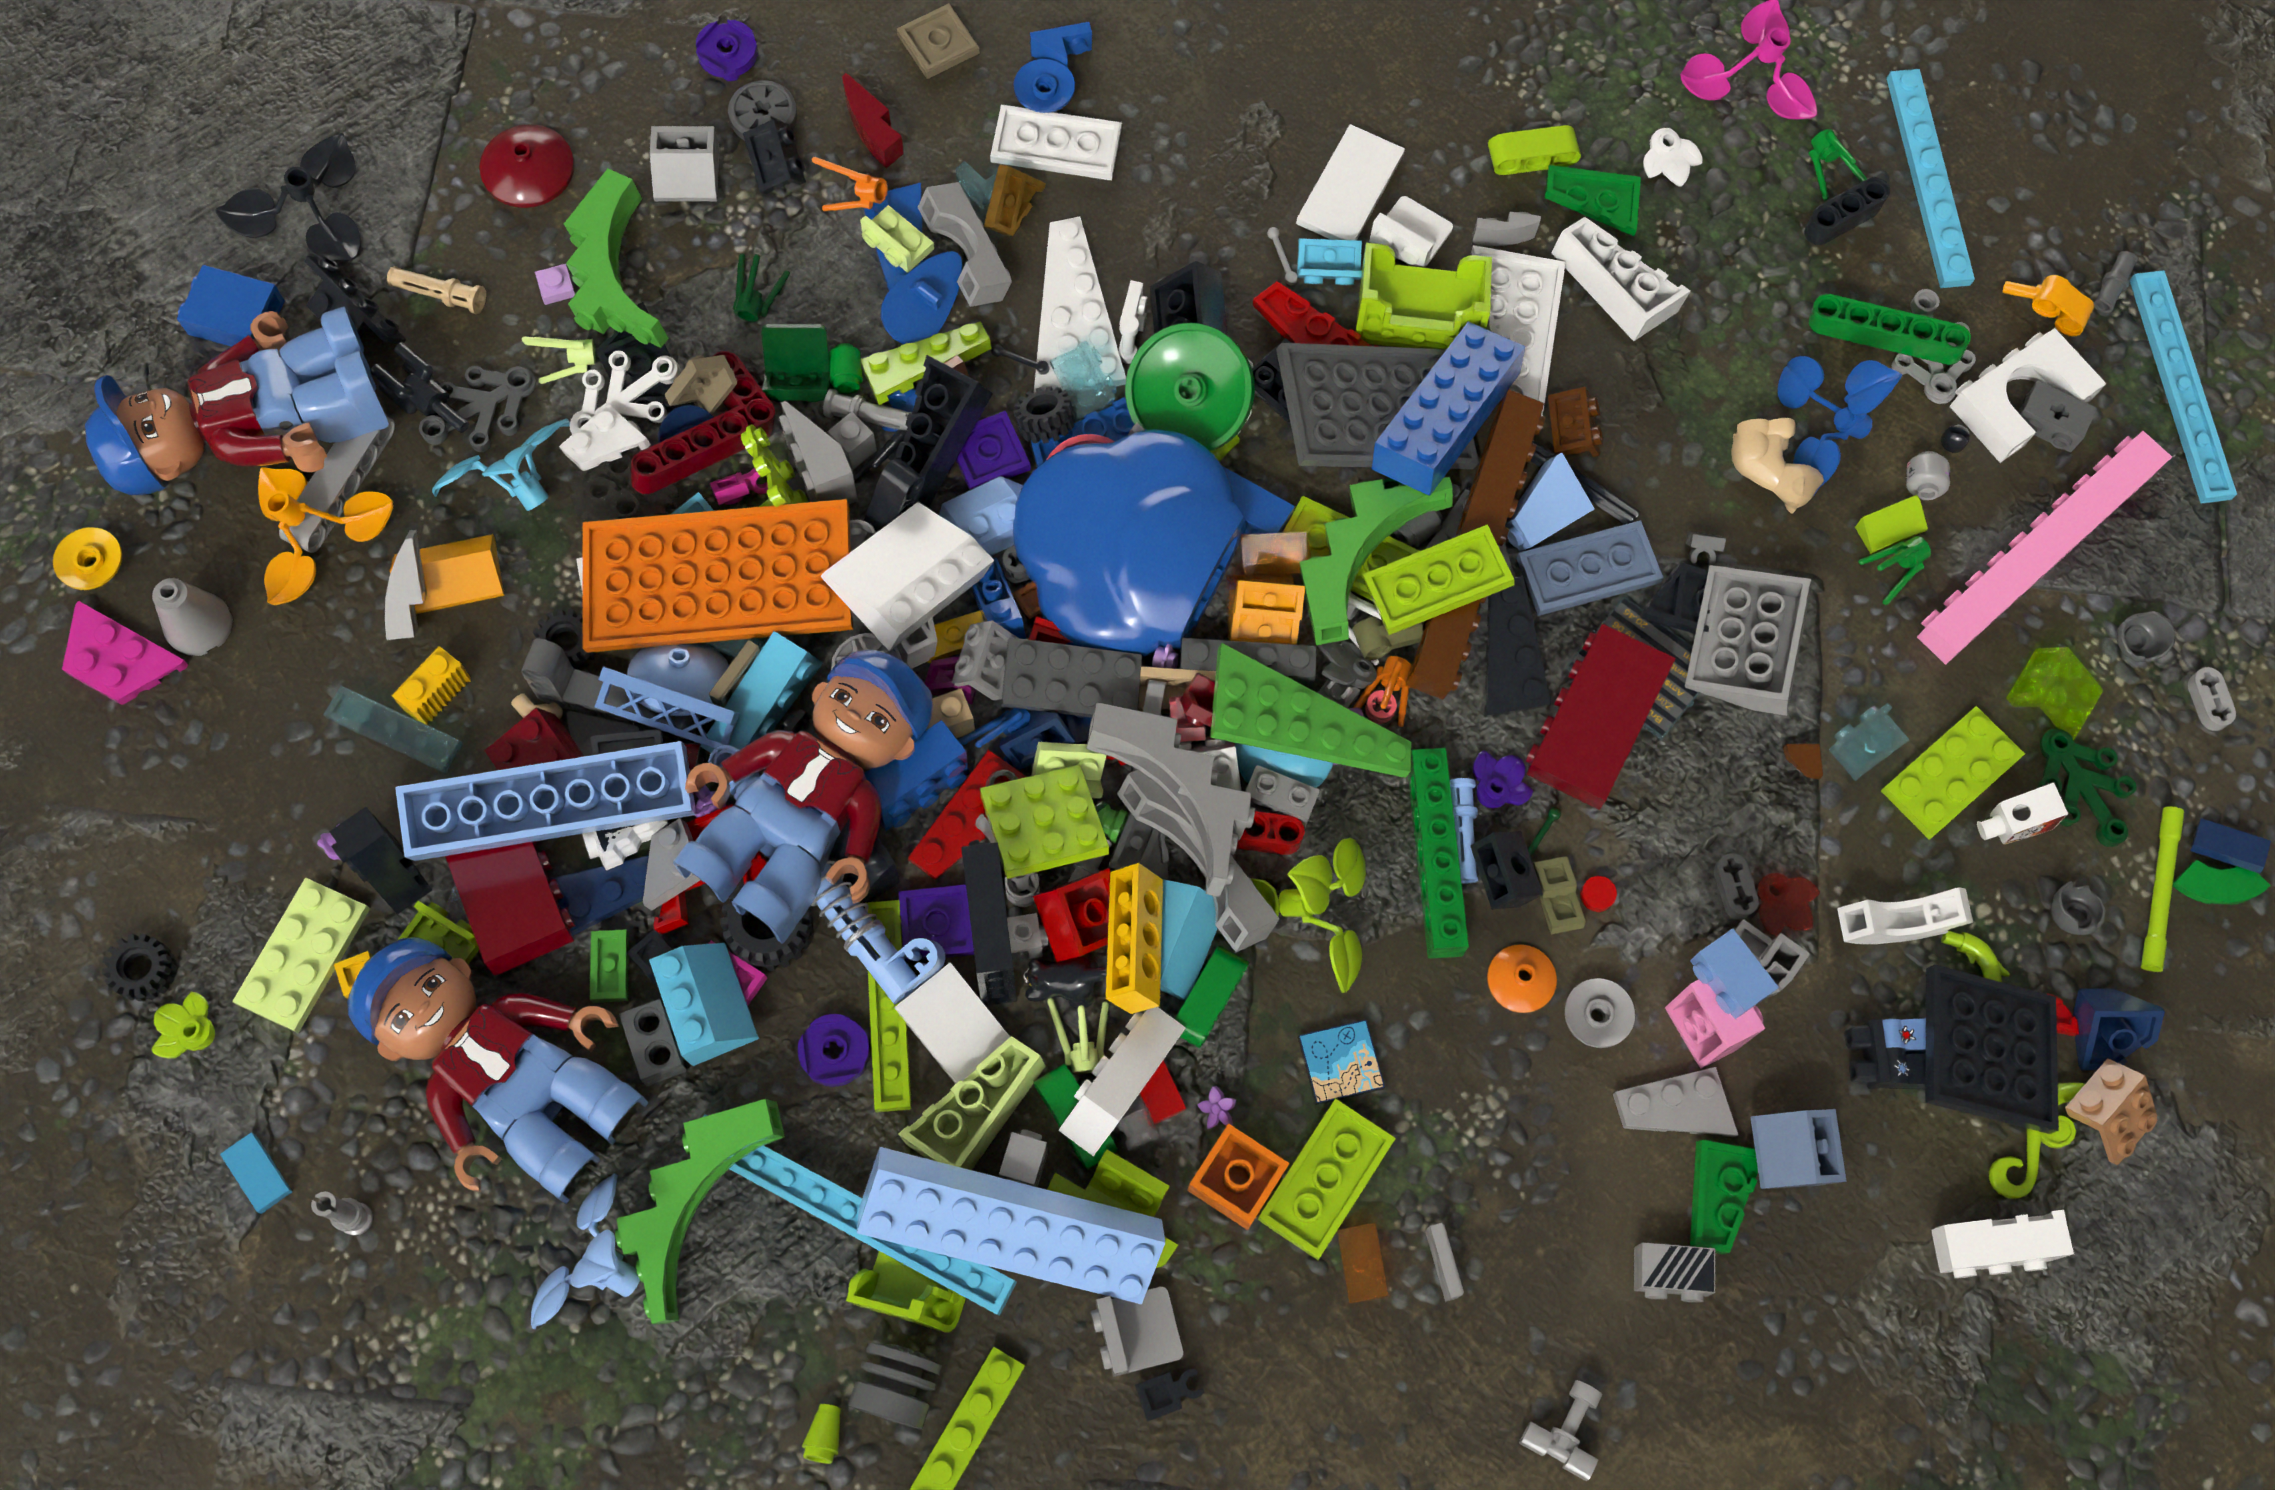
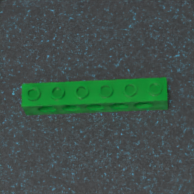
M1446 748L1416 749L1411 751V772L1408 774L1428 959L1462 957L1469 944Z

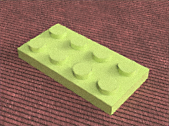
M305 878L232 1002L299 1033L334 973V964L341 961L370 908L365 904Z

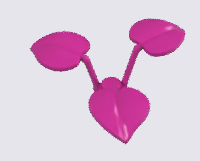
M1769 0L1759 4L1742 20L1741 32L1744 39L1749 43L1758 44V47L1736 66L1724 72V65L1717 57L1704 53L1692 57L1680 74L1683 84L1692 94L1704 100H1718L1726 96L1730 91V84L1727 78L1758 56L1764 63L1776 62L1773 81L1776 84L1771 85L1767 90V101L1771 109L1777 115L1787 119H1811L1817 115L1816 102L1806 82L1794 73H1786L1780 78L1781 66L1785 60L1782 54L1790 45L1791 38L1788 24L1780 10L1778 0Z

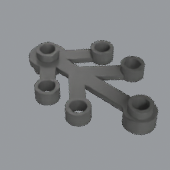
M479 366L469 367L465 372L468 384L473 388H480L486 383L499 386L491 392L458 387L451 382H443L439 385L445 391H453L449 395L446 404H453L457 400L470 402V404L456 411L466 421L479 415L475 431L469 436V442L475 451L485 452L490 448L491 439L488 434L497 404L506 398L508 399L505 412L498 418V427L507 436L518 432L519 423L516 418L522 398L529 396L536 387V379L530 370L517 366L510 368L505 374L483 370ZM481 374L479 379H471L473 375ZM518 382H525L523 385L515 387ZM435 415L425 417L419 424L421 436L427 443L432 445L443 443L448 436V432L455 429L445 419ZM506 422H513L511 427H503ZM440 430L438 434L431 436L433 431ZM485 438L483 443L475 444L477 439Z

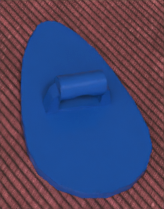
M950 251L928 258L900 279L886 294L881 304V320L885 330L894 340L906 344L938 334L949 315L959 290L957 280L962 272V259L958 253Z

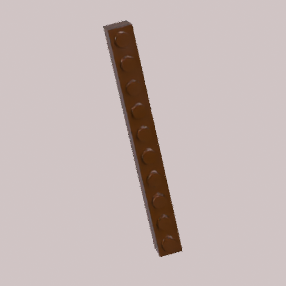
M1510 389L1507 390L1499 402L1455 537L1488 524L1497 545L1503 546L1509 532V528L1505 527L1507 518H1512L1518 505V500L1514 498L1516 490H1521L1527 477V472L1523 470L1525 462L1531 461L1536 449V444L1532 443L1534 434L1538 435L1545 421V417L1541 415L1545 403ZM1487 596L1427 620L1406 686L1442 700L1451 690H1457L1462 678V672L1458 671L1460 662H1465L1470 653L1472 643L1467 641L1470 632L1474 633L1479 625L1481 614L1477 613L1480 603L1484 604Z

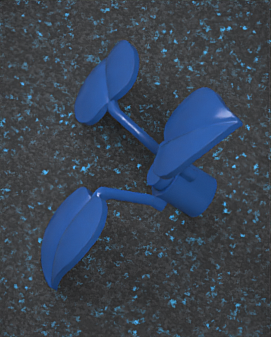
M1798 356L1791 359L1787 366L1784 367L1779 379V400L1784 406L1796 409L1802 407L1810 396L1815 401L1836 412L1834 424L1839 431L1837 433L1824 434L1820 440L1814 437L1806 438L1798 447L1794 455L1793 464H1805L1816 468L1823 475L1824 482L1822 485L1827 482L1836 471L1841 457L1839 446L1830 439L1841 438L1847 440L1848 436L1857 439L1866 437L1872 429V419L1867 413L1876 408L1889 395L1903 375L1877 361L1867 360L1861 362L1847 377L1845 388L1848 395L1845 396L1844 400L1848 407L1842 409L1814 392L1824 380L1823 369L1816 360L1806 356Z

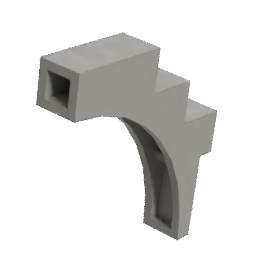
M1097 702L1090 723L1086 749L1112 756L1137 768L1158 783L1177 802L1191 822L1202 848L1206 868V894L1220 897L1225 884L1230 885L1234 875L1235 865L1229 863L1230 854L1234 855L1237 842L1241 839L1245 828H1251L1253 824L1255 808L1250 807L1251 793L1216 786L1218 771L1212 770L1214 756L1179 749L1181 734L1176 733L1177 719Z

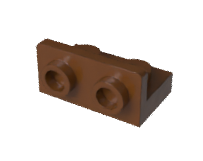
M1586 387L1548 395L1554 453L1556 455L1563 453L1564 456L1590 451L1593 457L1600 456L1599 445L1603 444V434L1600 425H1596V416L1600 415L1597 397H1592Z

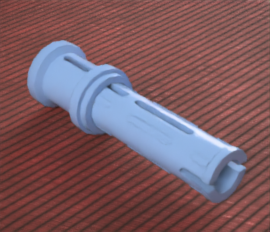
M1470 778L1450 780L1462 884L1478 881L1476 862L1470 845L1475 843L1473 819L1478 815V809L1474 807L1473 788L1476 787V781Z

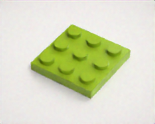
M1080 765L980 788L981 799L994 840L998 842L999 855L1007 879L1109 854V845Z

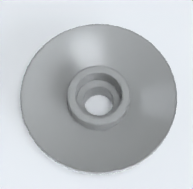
M1595 978L1578 984L1571 991L1565 1003V1019L1570 1031L1578 1040L1591 1047L1608 1048L1622 1042L1633 1028L1635 1021L1633 1002L1621 986L1610 980ZM1592 1011H1599L1603 1016L1602 1021H1595L1591 1016Z

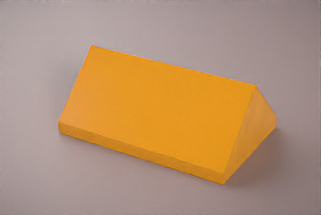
M493 534L420 549L427 595L423 604H415L416 614L504 596L496 542ZM394 554V557H393V560H392V564H391V567H390V570H389V571H390V574H391V571H392V568H393V565H394V562H395V559H396L397 554Z

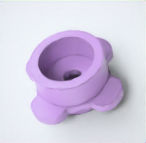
M1167 644L1166 647L1160 646L1156 649L1152 667L1177 668L1179 656L1172 649L1171 644Z

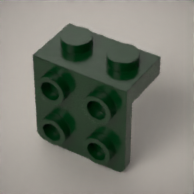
M822 324L763 325L761 336L765 376L762 391L768 399L776 402L788 400L824 401L827 392L830 390L827 328Z

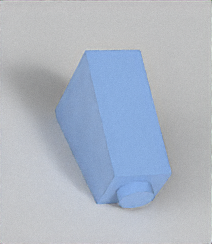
M1563 453L1544 462L1518 501L1512 518H1507L1505 527L1509 528L1507 538L1514 547L1518 548L1519 552L1531 548L1594 510L1593 505Z

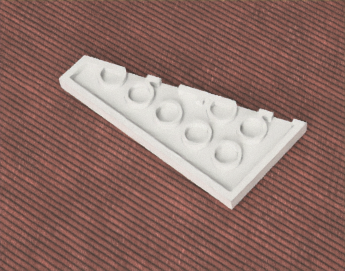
M1080 216L1050 223L1037 362L1046 361L1050 370L1045 375H1040L1036 370L1034 393H1036V388L1041 387L1042 391H1045L1046 386H1052L1053 391L1056 387L1062 389V392L1064 390L1067 391L1069 396H1075L1126 384L1125 372Z
M1473 245L1472 255L1492 257L1491 306L1487 330L1526 346L1521 372L1509 389L1545 403L1566 262Z

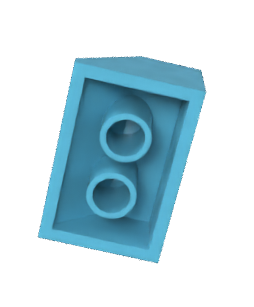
M725 943L681 946L649 959L681 1056L692 1066L759 1039Z

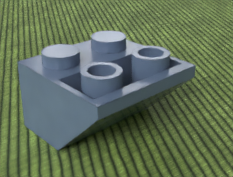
M1836 1109L1805 1110L1751 1117L1761 1189L1819 1186L1847 1182Z

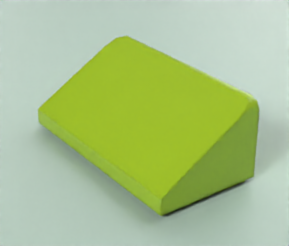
M1918 495L1866 515L1855 526L1870 554L1928 530Z

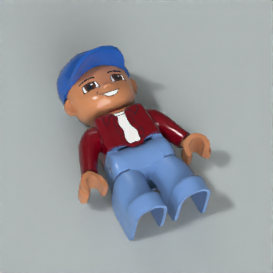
M343 306L323 313L321 316V328L302 334L289 342H286L284 338L288 328L284 318H281L273 311L258 315L250 325L254 339L249 335L207 362L199 369L196 375L188 379L192 403H189L180 393L167 388H158L126 396L112 376L105 375L100 377L94 387L99 407L92 412L86 421L85 433L87 447L101 476L113 489L128 495H145L162 491L167 488L168 480H172L178 477V475L191 470L198 463L204 452L205 441H207L218 460L233 465L251 467L289 462L291 456L298 469L303 472H315L324 468V459L327 457L324 448L319 445L318 440L329 443L342 442L386 428L389 423L375 393L376 385L370 373L371 369L363 354L364 346L347 308Z
M877 650L852 652L833 667L827 675L828 683L822 682L815 687L812 694V702L815 705L813 710V726L815 733L821 741L806 731H799L796 734L792 731L777 730L754 740L720 762L722 767L719 768V766L712 763H702L695 766L687 777L685 783L687 793L698 792L700 788L709 782L719 783L717 791L711 797V801L714 806L721 810L730 796L729 783L731 781L737 783L748 776L765 770L758 780L742 792L735 806L722 811L708 824L696 841L688 842L673 861V864L684 878H687L692 873L705 882L714 891L717 898L724 903L751 867V860L758 851L762 852L769 858V861L754 881H748L732 901V904L739 914L744 915L746 911H749L771 928L777 940L782 944L793 932L814 901L821 884V872L824 871L837 837L849 819V836L845 852L847 858L841 859L832 865L825 876L828 882L835 885L838 879L845 873L857 875V882L850 887L853 904L865 898L870 889V880L864 864H868L876 840L882 814V804L878 791L871 782L866 780L862 768H877L890 763L894 759L904 760L910 757L915 751L914 743L926 730L934 709L931 691L905 662L890 654Z
M418 937L402 938L372 956L364 964L352 986L347 1000L348 1015L359 1033L374 1045H378V1053L390 1061H397L403 1057L412 1060H427L435 1057L432 1062L434 1072L428 1079L426 1088L427 1106L452 1153L455 1156L458 1155L455 1159L454 1169L462 1185L472 1191L481 1192V1180L472 1177L470 1173L472 1162L478 1157H486L492 1163L498 1165L502 1160L501 1157L484 1146H475L476 1139L463 1108L464 1098L504 1141L507 1153L517 1165L538 1181L546 1190L567 1204L570 1199L563 1195V1192L573 1177L590 1160L598 1163L601 1159L552 1122L563 1107L574 1113L613 1145L616 1140L612 1137V1132L619 1121L634 1104L639 1102L646 1107L648 1101L635 1089L622 1082L601 1065L587 1058L573 1057L559 1047L539 1039L524 1027H547L567 1032L572 1029L574 1036L581 1045L592 1052L596 1045L585 1036L586 1026L592 1021L599 1020L604 1023L606 1028L619 1027L613 1014L598 1006H588L578 1011V1008L525 993L505 995L495 1000L491 1006L484 1004L476 1010L477 1001L474 987L470 981L472 971L469 965L461 958L452 959V956L442 947Z

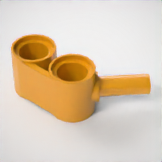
M2058 275L2047 276L2043 283L2038 284L2036 287L2006 281L2003 287L2004 294L2033 299L2032 308L2037 314L2049 318L2058 316L2055 321V327L2059 332L2068 336H2078L2083 332L2094 309V302L2078 291L2067 279Z

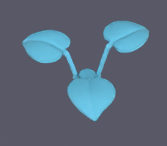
M563 419L539 429L520 447L514 449L504 459L494 462L489 467L478 461L481 459L479 455L459 462L437 481L432 489V493L436 497L441 487L457 480L467 471L480 469L483 471L482 475L484 477H491L504 487L512 497L517 496L527 511L532 510L549 497L539 483L541 477L536 470L532 452L537 445L551 436L559 427L570 426V421ZM524 456L526 457L531 475L527 471L521 474L518 472ZM512 473L515 477L510 481L513 487L499 477L498 474Z

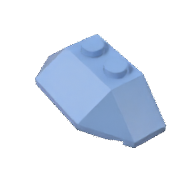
M1002 476L997 477L943 503L939 516L971 535L992 556L1014 545L1013 521L1015 518V503L1023 485Z

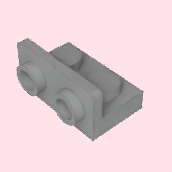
M993 620L971 624L965 634V642L959 660L955 665L952 684L957 687L970 685L991 700L1002 699L1007 640L1009 637H1018Z
M1262 766L1255 767L1245 791L1251 793L1250 807L1255 808V811L1296 817L1304 825V830L1319 795V789Z

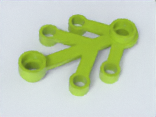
M754 425L747 426L746 431L741 434V440L748 453L754 457L752 462L757 473L761 477L767 475V494L772 504L778 507L782 504L808 503V499L801 489L793 491L787 484L788 480L795 477L794 470L787 460L779 462L767 447L770 445V441L765 431L761 427L757 429Z

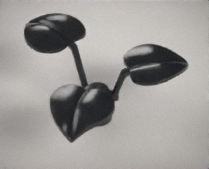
M343 133L320 141L303 155L300 167H292L286 171L284 175L286 185L281 186L282 192L275 208L273 198L267 192L257 188H250L236 193L225 204L215 209L219 219L237 234L250 238L264 237L276 229L277 223L274 215L281 212L285 199L289 194L295 201L308 202L319 222L310 226L306 233V243L312 254L318 258L325 256L333 261H351L356 258L360 251L361 237L356 223L348 215L341 212H334L324 220L313 199L315 193L314 185L318 186L322 182L327 187H341L347 184L355 174V160Z

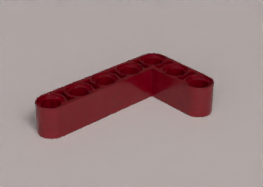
M720 351L713 355L725 356L737 380V385L723 401V404L729 411L634 455L631 462V484L637 492L642 494L654 493L745 450L741 434L746 431V427L749 425H754L757 429L761 427L768 438L771 436L775 408L734 353Z

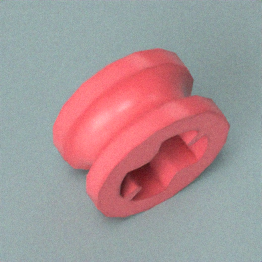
M1384 690L1373 692L1368 697L1365 707L1369 720L1378 724L1390 721L1397 707L1396 699L1391 695L1386 708L1387 713L1383 710L1378 712L1374 710L1376 705L1374 702L1376 701L1378 704H1381Z

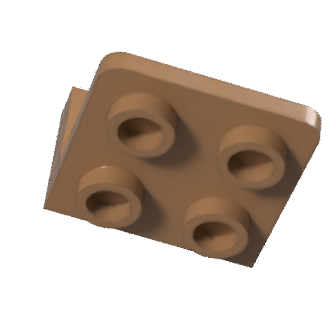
M2108 1058L2065 1107L2069 1117L2100 1132L2108 1160L2115 1165L2120 1164L2125 1157H2129L2134 1152L2137 1142L2146 1132H2150L2157 1122V1113L2146 1075Z

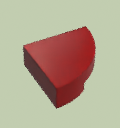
M2055 996L2057 1033L2069 1036L2078 1035L2079 1025L2076 1017H2073L2070 1010L2063 1004V1001Z

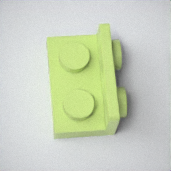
M889 205L872 220L867 216L860 220L864 241L870 247L880 249L893 266H900L907 273L934 250V242Z
M1038 742L1031 776L1080 765L1091 797L1102 798L1101 777L1107 755L1086 749L1087 744Z

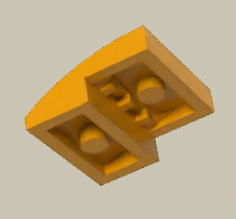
M1238 580L1229 641L1297 645L1299 622L1302 620L1305 586Z

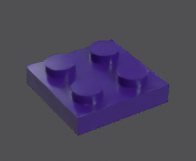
M1006 411L977 421L956 458L969 490L1000 476L1009 479L1031 470L1030 462Z
M966 885L899 891L903 947L914 939L924 938L940 944L945 952V958L974 955ZM921 950V960H928L926 956L930 951ZM908 957L904 959L905 962L913 961L910 960Z

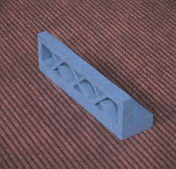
M606 667L602 668L598 680L603 681L595 708L712 748L730 744L740 713ZM612 685L624 688L630 702L618 708L605 704ZM632 692L641 694L642 696L635 699ZM648 698L656 699L663 713L651 719L643 716L637 703ZM664 702L675 707L667 710ZM633 706L636 714L626 711L625 709ZM680 709L688 710L695 724L683 730L678 729L670 714ZM697 714L706 716L708 718L700 721ZM665 717L669 725L658 722V720ZM713 720L726 723L727 726L721 743L708 739L703 725ZM698 728L701 736L690 733V731Z

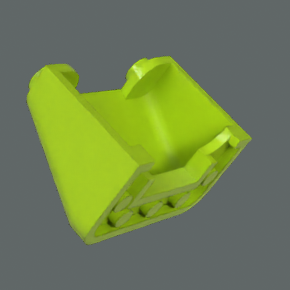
M1366 243L1356 332L1362 335L1361 339L1374 345L1400 348L1447 349L1468 321L1486 329L1491 306L1492 257L1470 255L1460 260L1457 271L1395 265V252L1393 249L1382 244Z
M881 1251L878 1253L873 1271L862 1269L852 1277L846 1298L847 1302L948 1333L956 1327L966 1300L964 1296Z

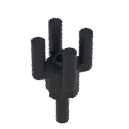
M403 342L397 344L394 352L405 361L402 366L403 369L410 374L403 383L380 364H375L371 368V375L381 382L379 390L406 413L414 414L419 410L426 417L439 414L460 433L468 429L469 422L446 404L449 394L439 386L440 382L432 376V366Z

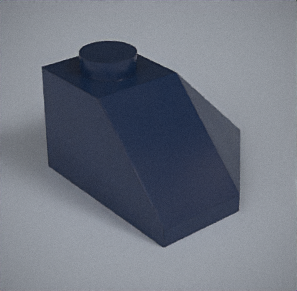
M2079 988L2073 1017H2076L2079 1025V1034L2075 1036L2080 1069L2098 1070L2107 1058L2124 1065L2128 1062L2125 1058L2141 1046L2147 1049L2158 1041L2165 1013L2164 1009L2116 989Z

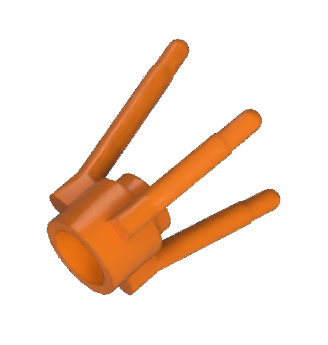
M817 157L812 158L813 163L856 180L855 194L860 197L859 201L823 205V211L861 207L871 209L873 203L880 204L885 200L888 191L885 179L858 173Z
M1388 657L1384 667L1379 666L1377 668L1375 681L1367 686L1353 708L1361 709L1380 680H1382L1381 684L1386 688L1380 704L1382 709L1387 707L1393 691H1399L1402 688L1397 724L1399 727H1403L1410 688L1406 686V682L1412 667L1411 664L1401 657Z

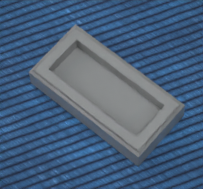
M1442 1223L1431 1225L1425 1230L1445 1302L1458 1299L1463 1295L1464 1291L1445 1225Z

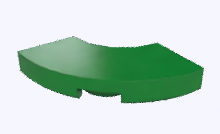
M2197 859L2173 881V887L2193 900L2206 904H2240L2260 895L2271 886L2256 872L2238 866L2220 870L2208 867Z

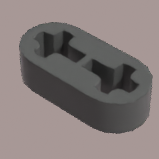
M1735 853L1724 855L1714 867V877L1724 909L1732 918H1748L1757 909L1759 904L1748 864L1743 857ZM1728 863L1731 868L1738 869V872L1734 875V880L1731 873H1725L1723 870ZM1738 893L1741 900H1747L1749 903L1744 910L1741 905L1734 904V901L1738 898Z

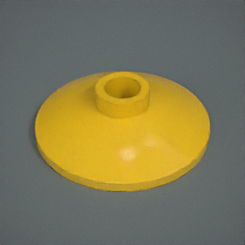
M95 527L82 528L70 533L59 543L53 556V568L57 577L65 585L77 590L95 589L106 584L118 572L122 562V549L118 540L108 531ZM92 560H96V562L93 565L88 567V564Z

